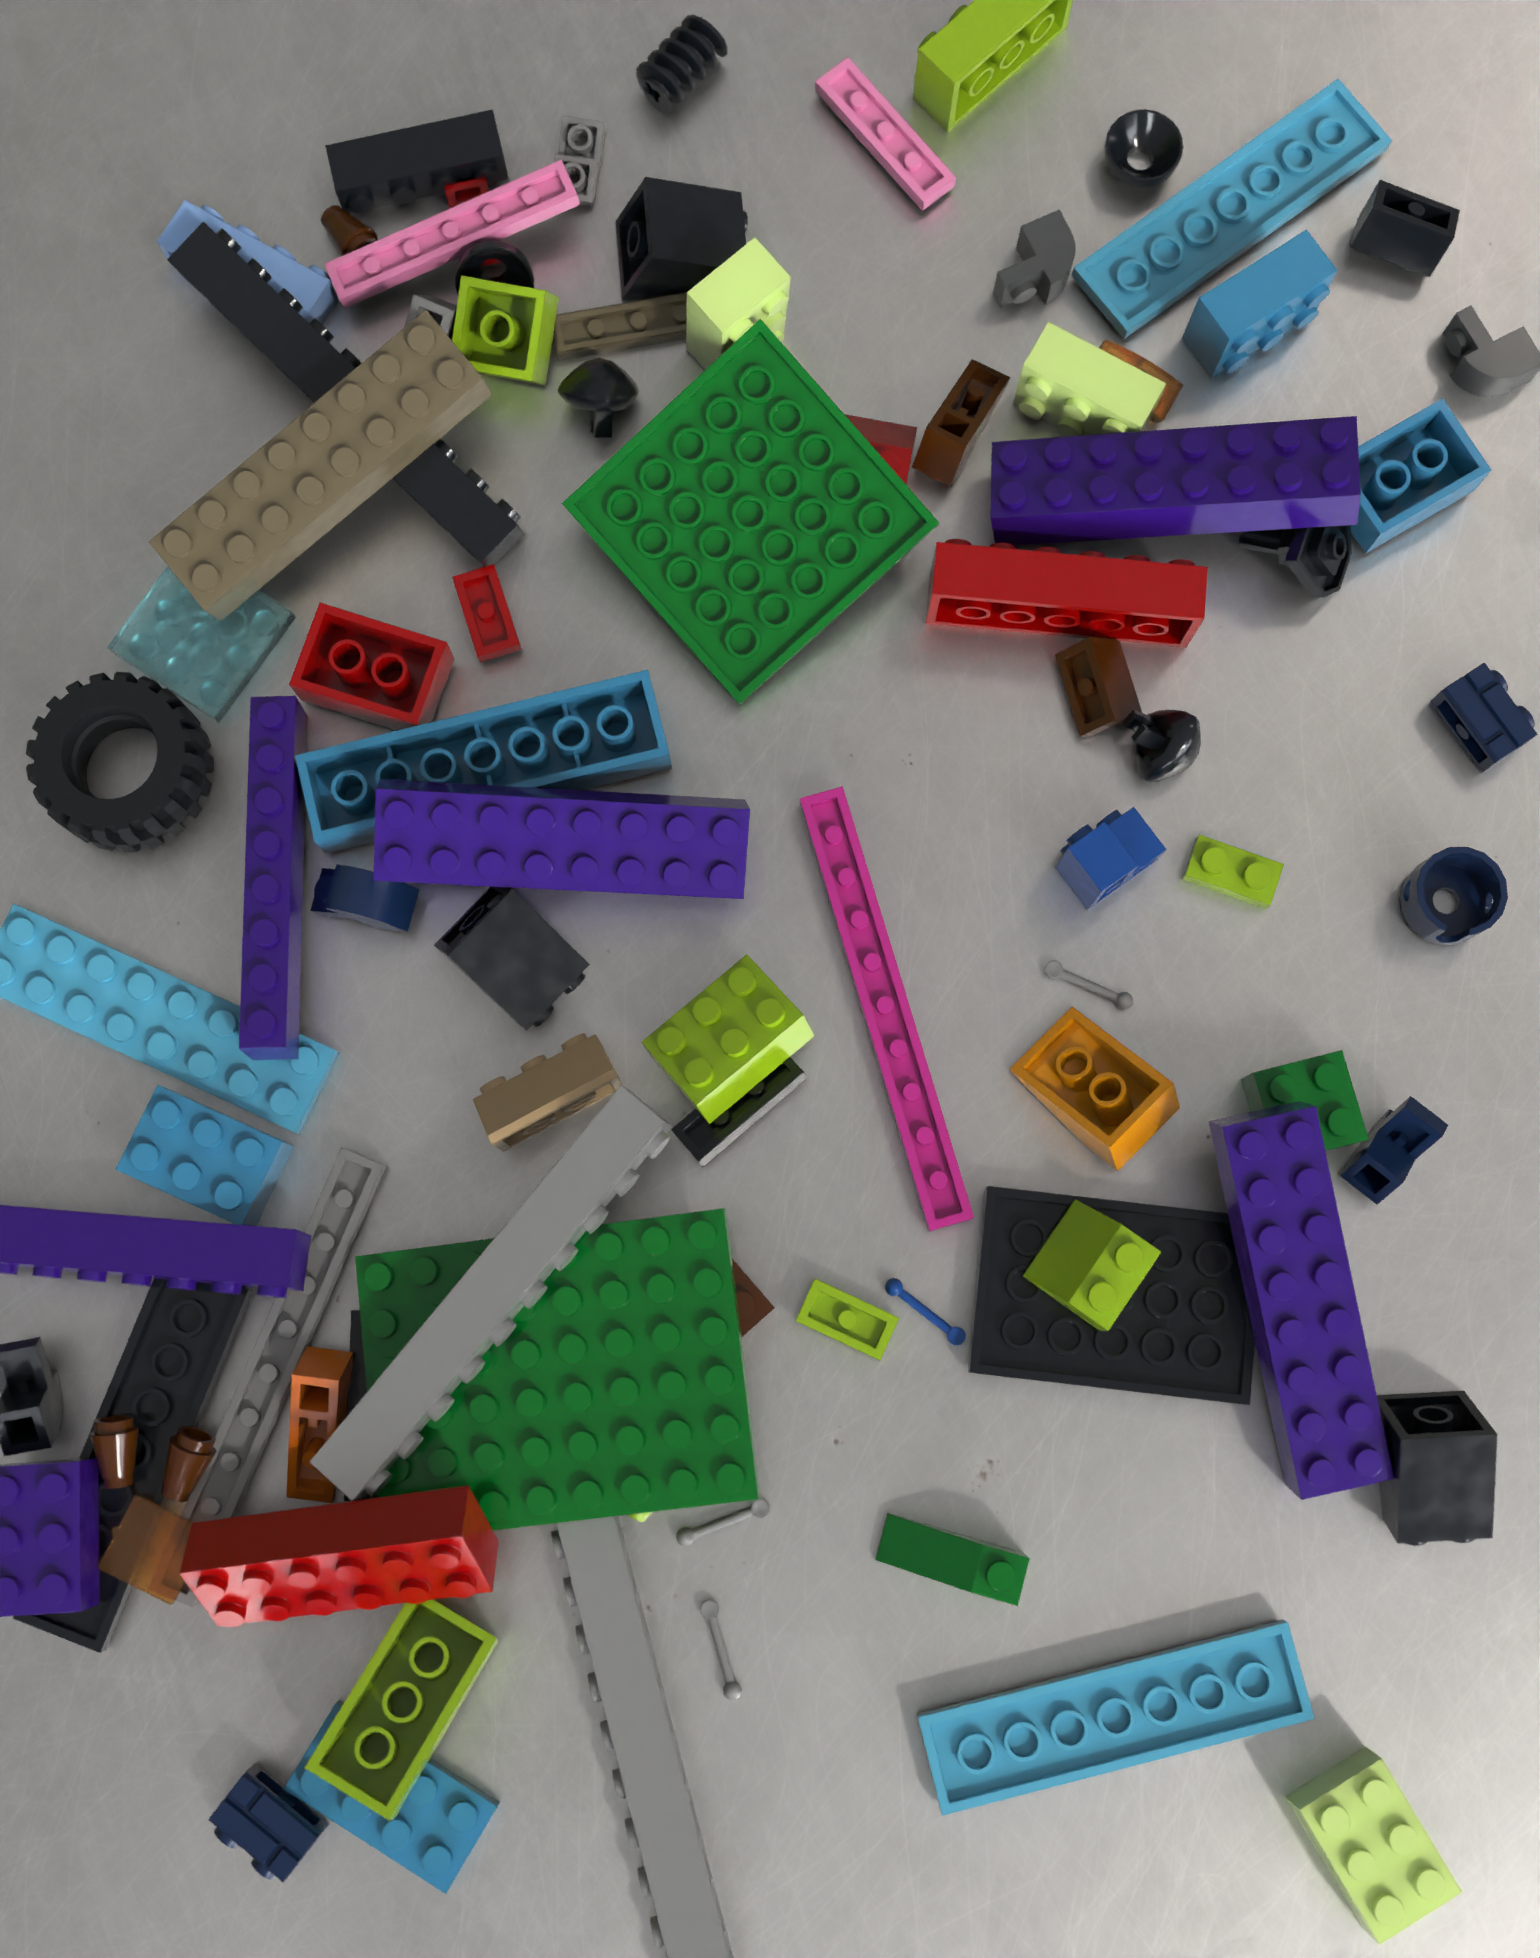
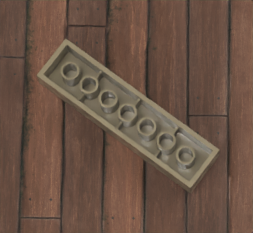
M425 310L153 537L149 543L204 611L222 621L487 400L492 393L483 377L429 312Z

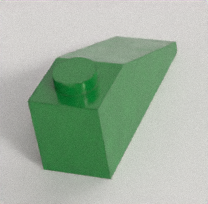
M887 1513L875 1560L970 1593L1018 1606L1030 1558L1024 1552Z

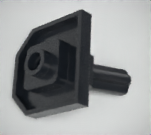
M1350 525L1240 532L1239 546L1241 548L1279 555V564L1287 565L1313 598L1326 597L1340 590L1352 554Z

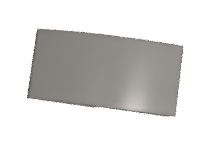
M563 116L558 154H555L554 163L562 160L580 203L593 205L606 133L605 122Z

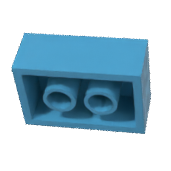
M1305 230L1200 296L1182 336V340L1211 379L1224 370L1230 374L1240 368L1249 359L1248 355L1260 348L1264 352L1276 345L1283 338L1284 332L1295 326L1297 329H1301L1312 322L1319 314L1317 310L1319 304L1330 294L1329 286L1338 270L1310 233Z
M1443 398L1358 446L1361 497L1357 525H1350V532L1366 554L1470 494L1491 472V468Z
M157 1085L115 1170L233 1224L257 1226L295 1146L173 1090Z

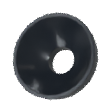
M1147 109L1134 110L1125 113L1111 125L1105 141V160L1109 170L1121 182L1139 188L1152 187L1161 184L1174 173L1182 157L1183 139L1178 127L1167 116ZM1142 152L1150 158L1151 166L1144 170L1134 169L1128 163L1127 157L1132 153Z
M493 240L477 243L464 252L458 261L455 272L457 294H459L461 276L534 288V275L528 259L517 247L509 243ZM488 259H498L506 266L504 273L498 277L487 276L480 268Z

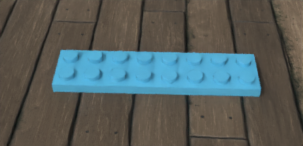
M1336 79L1073 268L1071 276L1119 334L1126 339L1385 152L1392 139L1339 79Z
M14 903L0 928V998L300 1135L340 1052L299 1034L298 1059L252 1060L239 1049L240 1006Z
M1285 1620L1271 1622L917 1714L942 1816L1315 1719L1289 1624Z

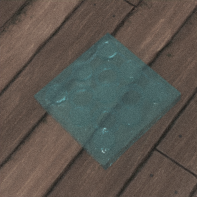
M167 566L107 648L113 654L163 687L168 688L171 692L219 723L290 627L296 616L291 610L258 590L220 621L204 611Z

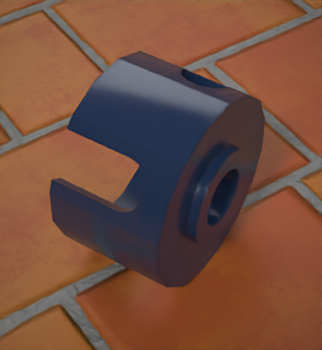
M1449 847L1430 856L1407 876L1400 894L1401 910L1409 927L1422 939L1438 945H1457L1491 928L1503 915L1508 899L1507 882L1499 865L1484 852L1470 847ZM1447 890L1455 896L1457 905L1452 913L1444 914L1435 908L1433 896L1436 891Z

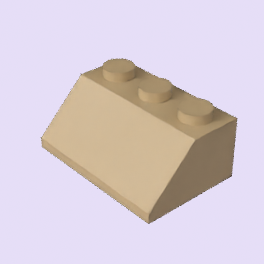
M585 1033L579 1034L561 1045L563 1051L549 1059L545 1055L537 1056L520 1067L523 1073L506 1081L504 1076H501L480 1087L482 1094L475 1097L473 1102L492 1145L504 1152L615 1093L621 1085L623 1086L596 1034L587 1038Z

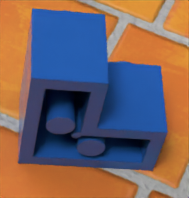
M1134 807L1123 815L1117 809L1103 818L1094 830L1087 824L1066 840L1068 844L1060 850L1063 856L1056 869L1085 908L1089 910L1156 862L1167 849Z

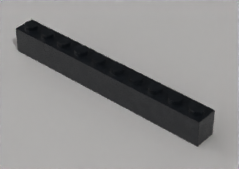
M203 221L167 260L315 403L357 368L361 362L347 348L339 353L330 344L334 336L316 318L308 323L299 314L303 306L285 288L277 293L268 284L272 276L254 258L246 263L237 254L241 246L223 228L215 233ZM439 439L392 479L483 567L491 564L496 565L524 535L516 523L521 516L504 499H501L496 504L485 493L490 488L489 485L473 469L470 468L465 474L455 465L454 462L459 458L458 455L443 440Z

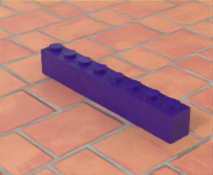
M296 696L251 697L239 1049L252 1060L299 1058L305 798L295 755L306 753L307 714Z
M0 1205V1274L17 1275L19 1267L33 1268L32 1276L61 1279L63 1271L78 1272L77 1280L106 1283L107 1275L122 1276V1284L150 1287L152 1278L167 1280V1288L190 1291L196 1290L197 1282L213 1284L212 1292L236 1295L241 1294L242 1286L257 1287L258 1296L282 1299L286 1298L287 1290H304L311 1235L296 1229Z

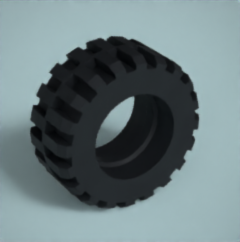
M103 672L90 675V683L84 686L78 680L66 687L68 694L61 700L54 696L46 704L51 710L45 718L37 717L32 727L38 733L36 740H28L26 755L33 759L34 763L28 764L26 771L28 780L37 786L33 790L36 800L48 810L47 814L59 825L86 843L91 842L100 849L113 851L117 846L125 853L139 852L141 848L140 843H145L152 849L163 845L164 839L162 836L169 832L177 837L186 830L182 822L189 815L196 819L203 808L197 802L201 795L208 797L212 787V783L206 778V773L214 772V758L207 752L211 747V743L207 733L200 727V721L168 688L163 689L155 680L145 676L137 680L132 673L116 672L114 680H111ZM142 728L152 732L157 741V759L148 779L132 793L119 798L100 799L91 794L87 784V766L97 745L107 736L123 729Z

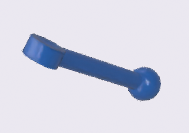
M891 1278L886 1282L885 1290L888 1295L898 1296L946 1333L947 1340L951 1344L961 1345L965 1341L966 1334L962 1328L950 1326L904 1290L903 1284L899 1279Z

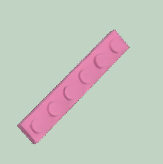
M559 160L325 263V267L338 298L345 309L454 261L477 243L489 240L499 241L581 204L562 160Z

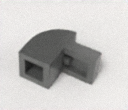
M1060 209L1021 226L1016 249L1022 261L997 272L993 295L1000 307L1012 302L1015 304L1026 302L1037 291H1039L1045 305H1047L1063 292L1075 257V240Z
M1472 305L1457 312L1443 332L1448 350L1453 356L1458 357L1460 361L1450 377L1460 388L1470 394L1480 397H1497L1507 394L1530 382L1540 370V352L1524 326L1493 341Z

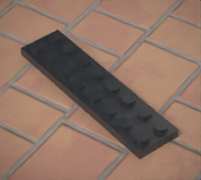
M153 1279L96 1416V1419L111 1415L130 1414L133 1415L134 1425L139 1426L133 1474L134 1483L132 1485L115 1489L104 1488V1482L98 1466L100 1604L81 1612L13 1616V1619L99 1653L107 1649L168 1500L161 1494V1489L163 1487L170 1437L177 1435L178 1429L182 1426H198L253 1290L242 1287L240 1295L212 1292L213 1284L199 1282L196 1283L195 1291L167 1288V1280ZM94 1423L90 1432L94 1431ZM90 1433L79 1459L96 1458Z

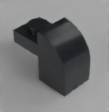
M40 1337L0 1344V1445L4 1456L52 1448L61 1427L63 1412L62 1390L58 1370H50Z

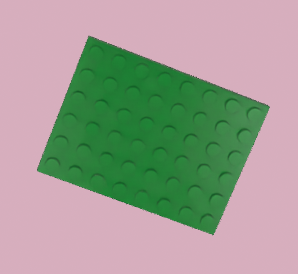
M721 1208L601 1224L591 1234L585 1231L574 1244L578 1249L574 1258L564 1269L558 1271L555 1268L543 1282L547 1286L545 1293L531 1308L528 1309L523 1306L512 1321L516 1323L515 1329L501 1345L496 1346L493 1343L481 1357L485 1361V1365L474 1379L468 1384L461 1381L450 1395L455 1399L452 1406L436 1422L430 1419L419 1432L423 1436L422 1442L409 1457L404 1460L399 1457L388 1471L392 1474V1478L376 1495V1498L469 1485L493 1531L760 1499L726 1209ZM494 1238L355 1256L367 1392Z

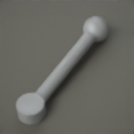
M1051 960L1045 966L1044 972L1049 979L1063 978L1115 1001L1120 1009H1129L1133 1005V997L1128 992L1117 993L1066 971L1059 961Z
M760 1498L754 1500L748 1508L693 1529L683 1527L677 1532V1542L681 1546H689L695 1538L754 1515L759 1518L765 1517L770 1511V1505L767 1500Z
M706 1600L700 1607V1613L705 1619H708L725 1680L723 1694L729 1700H736L740 1697L742 1688L734 1680L717 1620L719 1606L714 1600Z

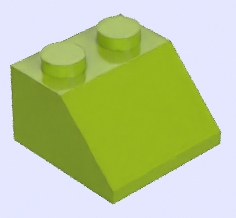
M1075 1199L1022 1276L1099 1331H1109L1161 1254V1251L1121 1223Z

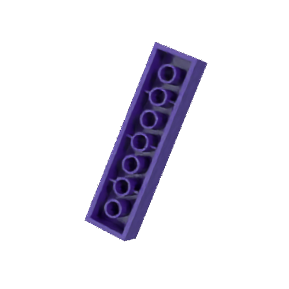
M1357 416L992 442L990 519L995 543H1008L1015 546L1357 525L1361 491Z
M380 779L376 787L373 881L744 899L750 808L745 799Z
M1297 1101L1208 1121L1285 1485L1301 1500L1394 1479L1316 1106Z

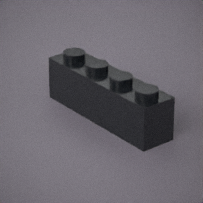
M493 109L325 145L336 195L341 208L348 213H366L375 207L393 203L408 204L417 198L435 194L446 195L444 186L486 177L488 186L500 180L509 179Z

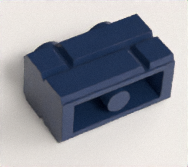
M1485 662L1444 688L1430 701L1482 773L1538 735L1533 728L1535 722L1531 713L1523 706H1516L1507 693L1508 685L1505 678L1498 671L1490 670Z
M256 1763L241 1776L208 1819L216 1826L214 1833L223 1844L232 1849L240 1846L253 1857L251 1864L261 1876L268 1880H274L277 1877L283 1883L329 1825L298 1798L285 1791L284 1786Z

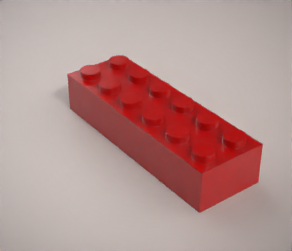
M949 539L945 543H936L929 577L925 624L1085 639L1088 637L1118 639L1120 642L1187 648L1205 617L1208 567L1195 566L1194 562L1185 559L1161 563L1151 562L1148 557L1141 555H1130L1123 559L1107 558L1103 553L1097 551H1085L1079 555L1063 554L1060 550L1053 547H1039L1031 551L1016 549L1014 545L1008 543H994L987 547L971 545L969 541L964 539Z
M468 1485L195 1522L191 1525L179 1574L218 1627H238L243 1623L266 1620L279 1622L297 1616L313 1614L326 1616L337 1611L353 1609L373 1610L384 1605L400 1603L420 1604L431 1599L447 1597L467 1598L478 1593L493 1592L499 1541Z

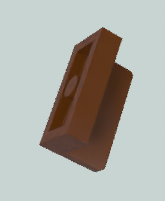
M1088 637L1055 654L1080 737H1091L1116 724H1123L1122 722L1133 709L1142 713L1123 649L1118 639Z

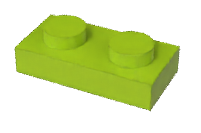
M1199 834L1195 838L1182 879L1267 909L1271 906L1284 864Z
M814 1279L795 1321L880 1361L899 1317L820 1280Z

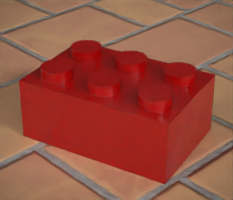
M320 602L289 685L301 701L397 731L433 721L455 658L445 641Z

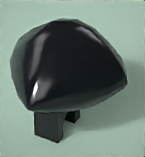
M596 358L585 361L574 369L561 382L558 393L574 409L590 411V432L593 433L595 438H612L613 411L626 409L637 398L639 389L636 382L627 372L613 361Z
M1133 709L1122 722L1124 727L1135 732L1131 738L1136 743L1135 762L1139 778L1142 780L1159 782L1171 778L1190 767L1199 754L1201 745L1200 723L1197 717L1186 711L1158 710L1146 715Z

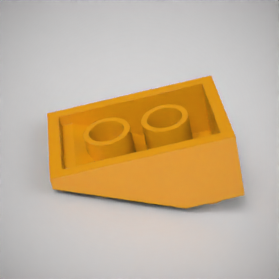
M1071 1007L1010 1068L1011 1073L1086 1147L1116 1171H1119L1180 1109L1175 1086L1172 1081L1074 1007Z

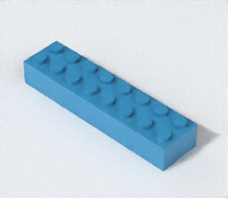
M648 670L295 755L313 839L325 853L374 842L376 787L380 779L587 790L672 769L670 754Z

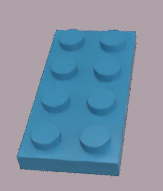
M341 1700L337 1701L285 1785L284 1790L446 1894L500 1802L430 1758L395 1819L389 1821L304 1768L344 1704Z

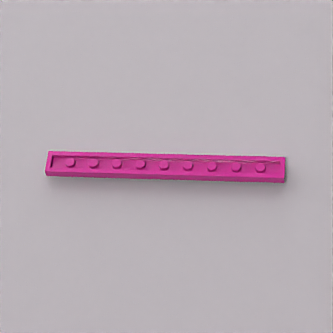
M843 786L800 798L801 810L928 1232L974 1218Z

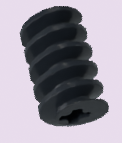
M687 15L681 22V26L676 27L671 32L670 38H666L661 42L659 50H653L648 56V61L642 62L637 67L636 77L643 93L660 112L670 114L673 111V107L669 99L680 104L684 99L681 88L691 92L696 87L693 77L697 80H703L707 75L704 65L714 69L718 64L715 54L719 57H725L728 54L727 44L719 31L708 21L696 15Z

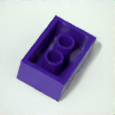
M97 1458L0 1464V1617L81 1612L99 1605V1476Z

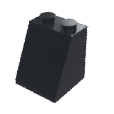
M645 177L615 221L622 300H645L686 293L746 245L745 232L747 230L748 216L746 211H743L742 193Z
M490 887L434 944L444 956L526 1031L532 1025L538 1027L548 1019L554 1010L552 1004L563 992L569 994L582 983L585 978L583 971L590 965L510 887Z
M1447 1391L1377 1395L1394 1476L1392 1480L1379 1482L1382 1516L1397 1544L1405 1543L1412 1546H1420L1434 1541L1469 1543L1475 1539L1493 1538L1497 1433L1466 1392Z

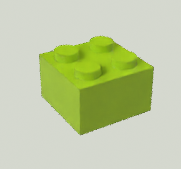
M461 276L452 341L479 374L546 386L559 297L546 290Z

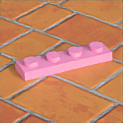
M849 57L815 81L816 93L922 211L955 187V175Z

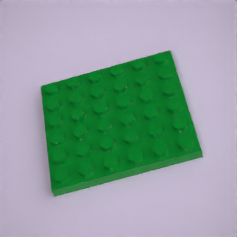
M761 319L562 503L740 705L939 526L938 520Z

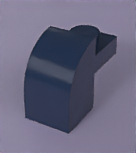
M336 864L335 869L322 868L319 880L314 888V898L310 911L323 916L354 919L377 929L408 932L419 888L404 882L373 881V871Z
M1410 1096L1394 1111L1389 1109L1367 1134L1369 1140L1361 1142L1355 1149L1340 1177L1378 1205L1404 1183L1415 1160L1444 1135L1448 1124Z

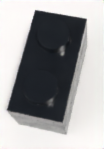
M1379 180L1357 219L1351 247L1362 251L1366 255L1376 256L1400 265L1408 271H1415L1430 277L1455 237L1460 210Z

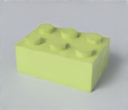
M756 237L687 292L686 349L705 370L759 319L766 324L781 342L784 338L791 276Z
M1048 322L1023 364L1013 404L1018 406L1020 411L1027 417L1035 420L1042 419L1054 425L1065 437L1145 431L1149 425L1166 383Z
M1366 1746L1285 1796L1362 1928L1379 1945L1462 1893L1385 1762Z

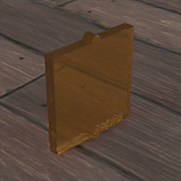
M137 1494L134 1496L120 1525L112 1529L111 1533L114 1537L98 1569L169 1605H173L185 1583L179 1572L191 1525L194 1522Z

